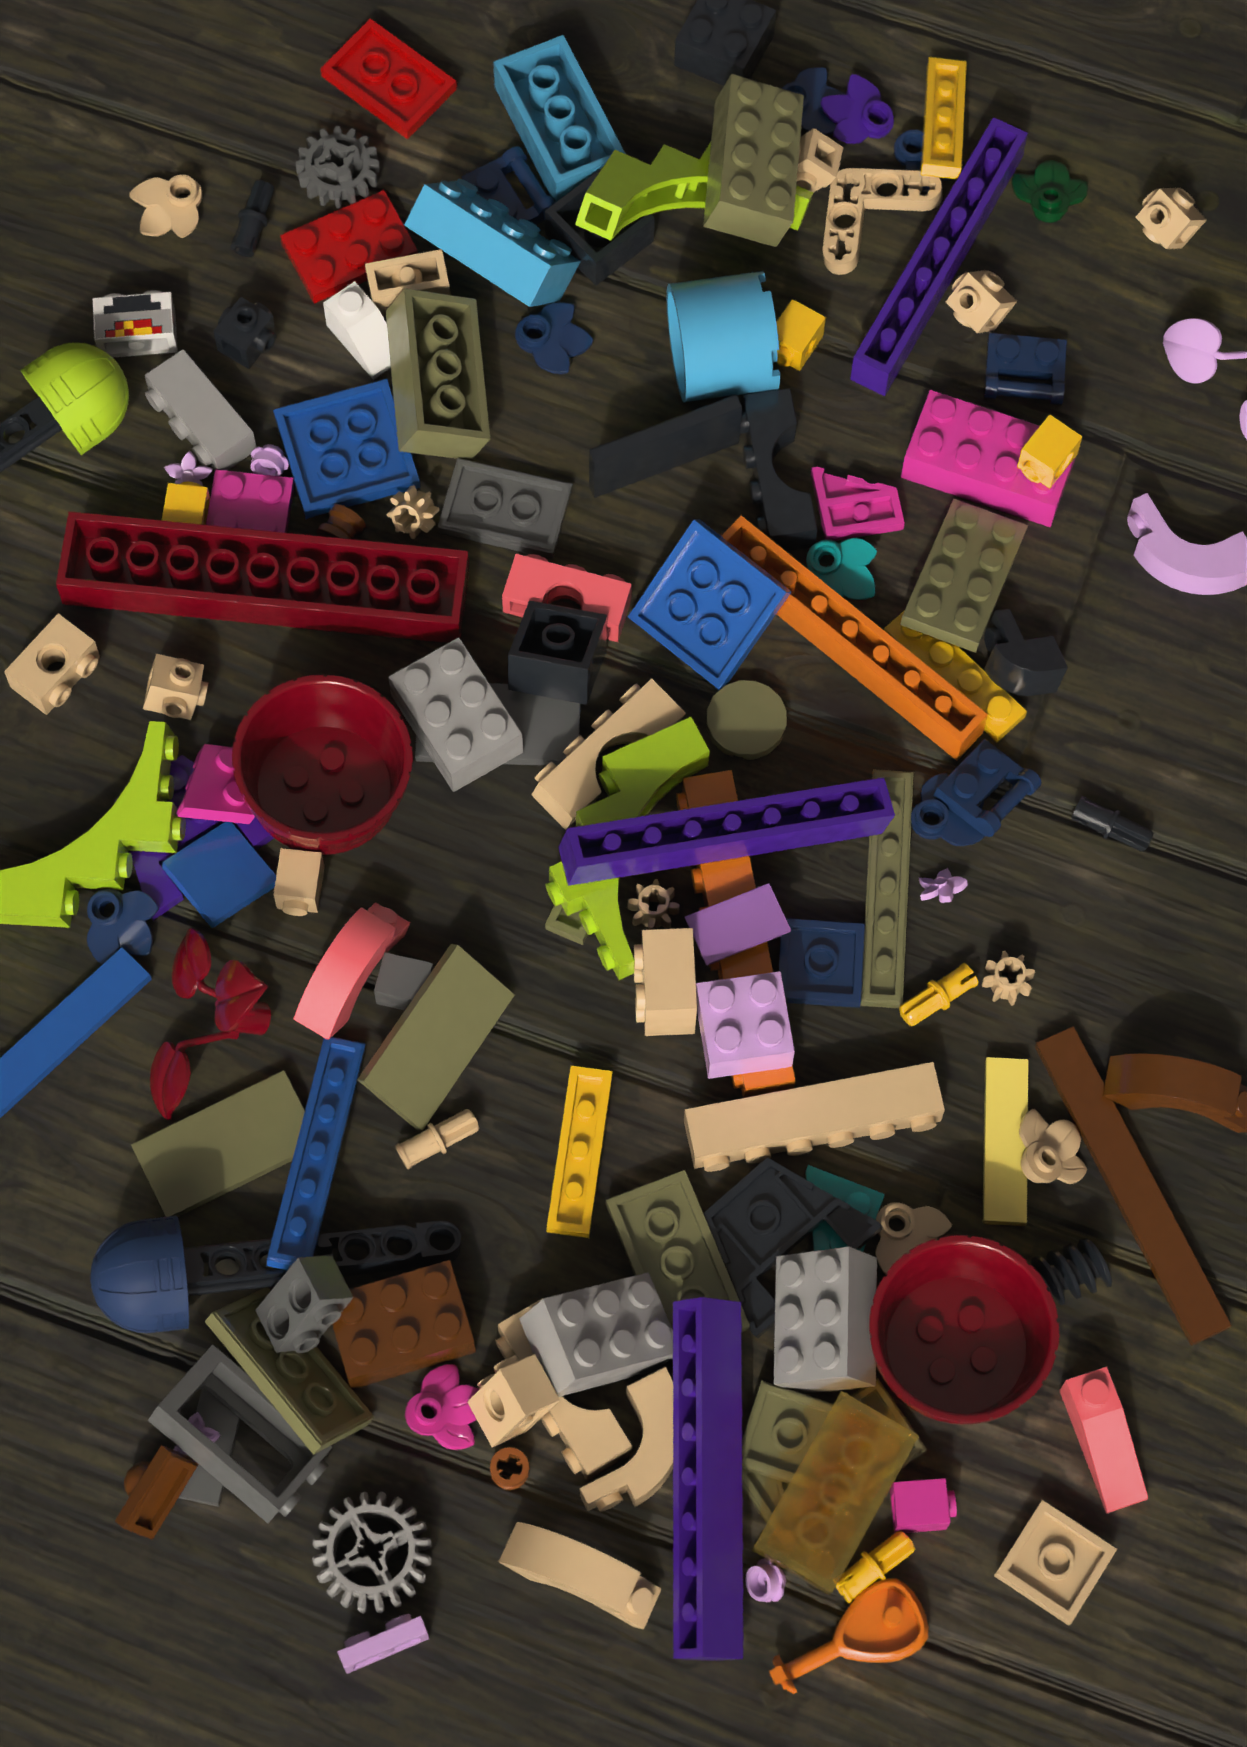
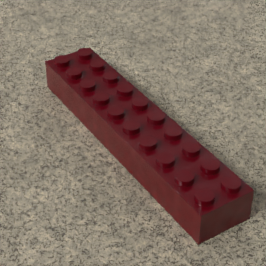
M69 511L56 586L64 605L450 643L458 637L461 640L470 566L469 553L464 550Z

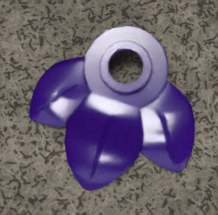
M852 74L850 76L847 95H831L821 99L822 109L826 117L837 124L833 136L842 142L857 144L868 137L874 139L883 138L893 128L894 117L892 110L886 103L881 101L878 88L858 75ZM869 118L877 120L879 124L873 123Z

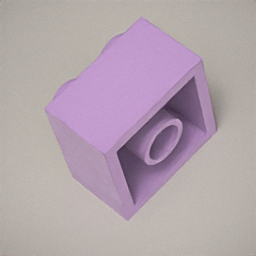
M781 971L696 983L697 1014L708 1079L792 1067L795 1051Z

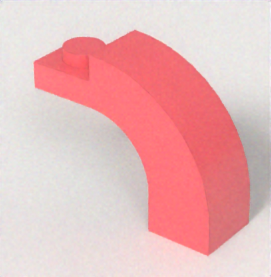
M376 902L368 910L361 907L344 925L318 964L303 993L294 1020L329 1040L348 1022L357 997L367 978L382 959L384 952L387 953L406 935L410 922L398 916L393 910L383 907Z

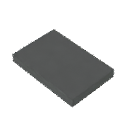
M457 458L437 526L438 533L553 559L571 497L572 483Z

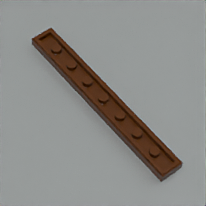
M1074 1026L1037 1042L1035 1049L1077 1126L1083 1141L1190 1345L1193 1346L1231 1327L1229 1319L1117 1107L1112 1100L1103 1096L1105 1085Z

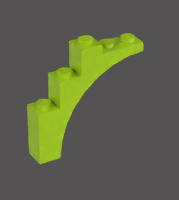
M711 142L700 160L664 144L651 165L614 150L586 191L575 225L612 240L623 227L640 217L663 210L705 208ZM796 185L794 220L790 228L797 231L802 224L814 193Z
M692 717L603 756L602 772L599 773V779L609 797L576 811V827L647 816L656 803L683 781V778L690 777L706 768L709 762L710 750ZM562 861L550 866L549 883H546L545 886L555 906L561 904L567 916L583 910L579 912L581 923L588 935L595 933L601 945L597 948V952L607 971L613 969L618 980L634 974L635 960L623 932L618 905L619 878L568 886Z
M149 721L143 752L130 782L112 808L88 832L63 849L35 862L0 870V924L70 928L72 915H77L79 909V894L75 888L124 890L125 878H130L133 866L132 855L128 851L177 853L178 840L182 841L185 837L186 821L185 817L177 816L178 808L174 803L167 802V800L172 799L174 793V778L170 775L171 760H176L178 757L179 742L178 737L174 736L166 722Z

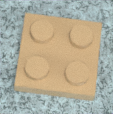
M1042 1500L994 1576L1067 1625H1070L1117 1549Z

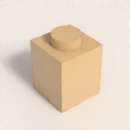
M280 848L274 889L277 909H282L284 913L293 916H304L307 912L318 913L324 874L322 852Z

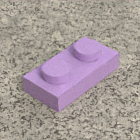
M406 1614L386 1623L387 1631L370 1637L369 1632H364L347 1639L344 1642L346 1648L337 1651L346 1673H351L428 1640L429 1636L421 1616L412 1619L410 1614Z

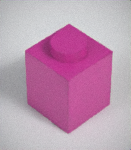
M946 1478L893 1482L890 1488L894 1534L897 1531L911 1533L946 1530L950 1524V1517H956L957 1515L954 1490L947 1491Z

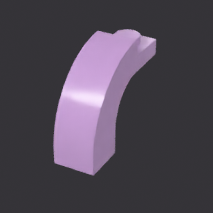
M1148 493L1133 499L1127 521L1132 534L1139 538L1134 556L1140 565L1154 578L1171 588L1200 595L1222 594L1247 585V538L1243 531L1215 544H1193L1179 538L1170 530Z

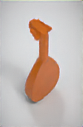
M897 1578L877 1581L863 1590L852 1601L838 1622L831 1641L786 1664H783L779 1655L775 1656L772 1661L775 1668L769 1673L775 1684H781L784 1690L787 1689V1691L794 1694L797 1690L792 1682L793 1680L839 1656L849 1660L871 1663L900 1661L919 1651L928 1640L929 1625L926 1613L916 1594L906 1583Z

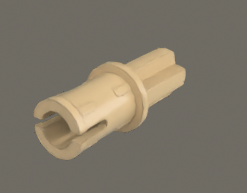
M465 1109L435 1126L432 1123L427 1124V1130L400 1144H396L395 1147L405 1167L410 1169L415 1164L438 1152L442 1154L447 1153V1147L477 1132L479 1124L474 1114L469 1109Z

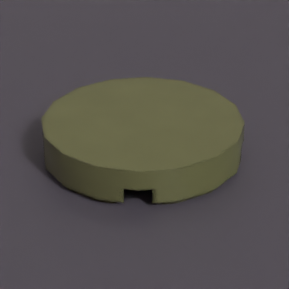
M739 680L725 685L713 696L707 708V731L711 741L719 750L731 757L735 755L743 757V759L754 760L768 755L780 744L786 730L787 711L781 697L771 687L757 681Z

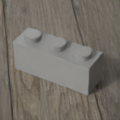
M183 349L145 375L149 390L145 395L149 403L157 412L163 410L168 415L170 427L179 439L187 438L194 446L192 452L202 466L208 467L210 465L214 471L215 469L227 471L248 457L252 450L256 448L253 431Z

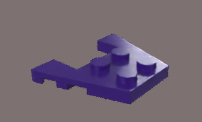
M183 755L172 761L170 767V775L174 778V793L172 799L167 800V802H173L177 808L183 801L186 793V784L194 771V762ZM256 817L250 824L234 823L255 851L274 839L263 828ZM185 818V837L182 841L178 840L177 852L224 822ZM130 851L142 892L148 894L159 907L157 913L152 917V920H155L184 900L182 893L161 867L163 861L176 853Z

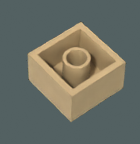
M693 928L642 930V943L634 944V983H642L636 985V1023L644 1022L645 1036L695 1034L697 998Z

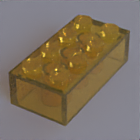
M841 1391L752 1551L830 1596L919 1435Z

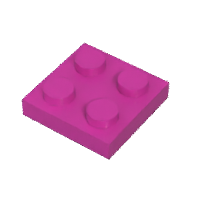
M215 469L206 525L287 533L295 487L294 478Z

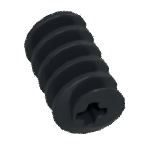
M1087 1238L1079 1240L1077 1248L1072 1244L1063 1246L1062 1255L1057 1250H1052L1047 1253L1046 1260L1041 1256L1031 1259L1030 1264L1043 1278L1048 1286L1047 1291L1051 1292V1295L1060 1305L1065 1304V1290H1069L1075 1299L1081 1298V1284H1085L1091 1293L1097 1292V1278H1100L1107 1288L1112 1286L1111 1273L1103 1255L1095 1244Z

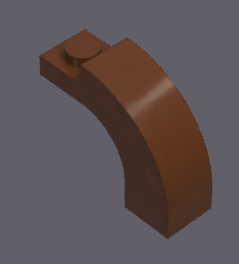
M1141 1053L1110 1056L1103 1092L1104 1097L1130 1110L1157 1107L1185 1110L1205 1116L1237 1133L1247 1132V1087L1241 1084V1075L1213 1064L1177 1056Z

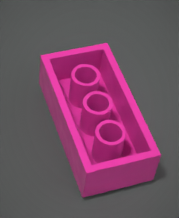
M930 390L905 454L901 478L1051 528L1075 458L1050 489L1042 483L1032 482L1017 466L1022 448L1040 427L1039 425Z

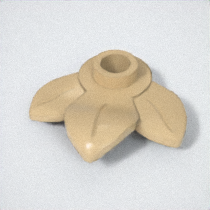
M177 175L169 181L161 178H151L140 183L130 192V197L135 202L146 207L140 222V232L143 235L160 236L172 229L177 236L184 238L193 232L199 222L197 207L202 200V190L199 183L187 175ZM185 193L189 195L186 198H177L180 194Z
M1035 1109L1027 1112L1021 1121L1019 1129L1020 1138L1026 1148L1021 1158V1169L1024 1175L1034 1183H1050L1055 1179L1067 1184L1080 1181L1086 1174L1087 1167L1076 1156L1081 1144V1136L1077 1126L1069 1120H1058L1049 1125Z
M894 1202L882 1207L876 1217V1220L882 1225L883 1229L878 1233L881 1239L875 1253L882 1272L887 1276L886 1272L905 1253L909 1254L910 1250L933 1239L937 1240L938 1237L948 1232L952 1227L949 1219L941 1211L929 1206L912 1209L906 1204ZM894 1218L900 1219L904 1224V1229L893 1231L889 1227L888 1222Z

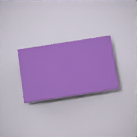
M769 883L685 917L688 927L693 928V938L706 966L791 932L790 926Z

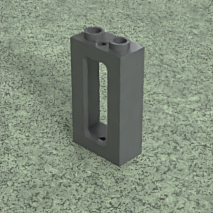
M213 1344L163 1399L148 1419L151 1424L267 1523L278 1512L286 1517L302 1498L296 1491L300 1485L306 1480L312 1486L329 1466L322 1459L332 1449V1446L313 1455L249 1375ZM205 1389L290 1461V1471L275 1489L268 1490L180 1414L182 1407L198 1390Z

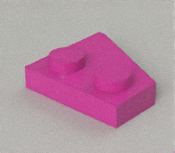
M203 745L194 762V771L186 784V793L183 801L178 806V817L250 824L255 816L245 804L235 781L234 768L232 767L233 747Z

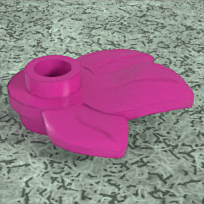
M447 1364L439 1366L424 1377L421 1392L414 1395L406 1405V1422L414 1432L424 1436L432 1435L447 1449L460 1450L471 1447L475 1442L472 1430L468 1424L477 1419L468 1401L479 1389L470 1385H459V1372L456 1365ZM421 1407H430L434 1411L435 1417L431 1419L424 1417L421 1413Z

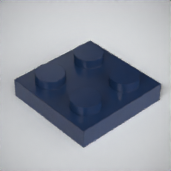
M786 918L791 932L780 936L778 972L781 971L786 1003L860 1008L865 924Z

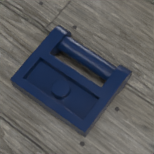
M519 146L510 148L502 157L461 176L462 180L477 187L478 191L476 194L487 201L488 199H493L504 204L509 209L507 214L518 221L524 219L536 225L545 220V210L556 203L552 196H547L528 167L526 163L527 157ZM514 171L535 204L533 207L525 209L504 175Z
M989 333L984 398L996 399L998 395L1050 400V404L1062 405L1065 389L1067 340ZM998 376L1049 380L1051 384L998 380Z
M984 739L937 787L933 796L982 835L992 837L1001 828V821L1026 795H1032L1041 786L1042 782L1036 772L1028 768L1023 769ZM1005 779L1013 785L989 811L979 808Z

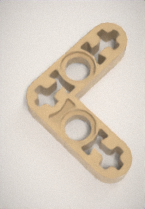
M847 168L838 171L837 178L831 182L823 242V257L826 268L833 274L843 275L853 271L857 266L865 209L932 210L941 203L943 198L940 178L921 175V171ZM849 183L854 184L850 194L851 202L845 201L843 190ZM884 183H892L897 187V191L891 196H881L876 192L877 188ZM903 185H909L908 196L904 195ZM923 187H930L927 196L920 195ZM847 214L855 218L854 224L848 228H839L834 224L837 217ZM839 240L845 241L846 254H844L842 260L835 258L839 252Z

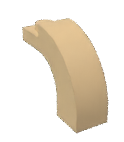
M666 1367L627 1386L626 1396L641 1424L642 1442L637 1453L627 1464L580 1488V1497L587 1511L596 1507L599 1512L606 1511L622 1502L621 1495L626 1492L634 1507L654 1495L672 1472L673 1380Z
M516 1522L499 1560V1563L530 1581L550 1585L576 1595L602 1608L627 1624L643 1630L661 1591L660 1587L639 1576V1571L607 1554L561 1534L521 1522Z

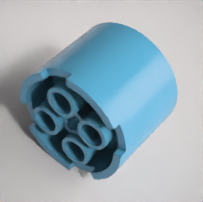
M763 271L667 285V318L676 381L683 402L778 390L780 372L779 369L773 370V362H777V350H779L778 331L771 291H762L761 282L766 281Z

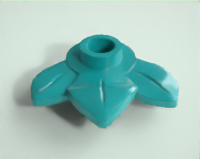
M851 538L839 544L832 540H822L815 543L809 549L806 558L808 569L839 595L852 600H866L875 595L874 579L866 568V565L877 554V550L870 543L858 538ZM824 555H831L834 557V562L829 567H823L820 565V559Z

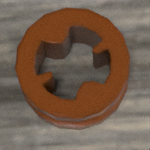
M507 1447L500 1449L494 1454L490 1463L492 1480L497 1486L506 1490H514L525 1484L528 1479L529 1463L522 1451L517 1448ZM510 1458H515L518 1460L517 1468L522 1467V1472L520 1475L512 1474L509 1480L502 1478L503 1470H497L499 1463L507 1464Z

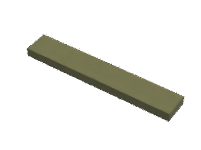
M876 769L872 771V779L885 778L895 816L882 834L869 836L860 1006L899 1009L900 1005L903 1004L914 772Z

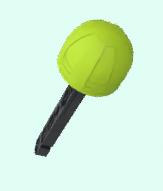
M66 343L48 350L20 370L38 397L0 423V473L61 430H63L79 454L83 455L118 428L127 411L129 390L121 367L108 353L98 347L85 343ZM32 422H33L34 425L36 426V427L33 428V429H32V427L30 426V424H31ZM21 430L25 431L20 441L12 444L8 443V439L13 433Z

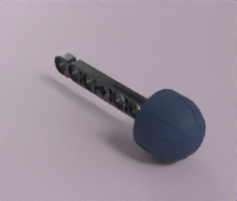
M171 1216L137 1220L114 1230L99 1246L92 1262L90 1278L94 1298L101 1311L112 1322L133 1332L155 1333L189 1328L188 1296L275 1286L288 1270H267L260 1265L259 1260L269 1253L272 1238L183 1248L178 1217ZM447 1221L416 1223L415 1228L397 1225L319 1234L315 1252L317 1256H333L332 1248H338L336 1264L342 1276L409 1269L419 1262L420 1267H427L450 1260V1262L454 1261L460 1253L461 1233L454 1224ZM445 1235L452 1240L453 1246L448 1250H437L431 1246L430 1240L434 1236ZM394 1240H403L410 1245L411 1250L405 1255H395L388 1250L387 1246ZM355 1244L364 1246L369 1254L362 1260H353L345 1254V1250ZM232 1259L240 1265V1269L235 1274L224 1275L216 1269V1265L221 1260ZM204 1263H209V1276H204Z

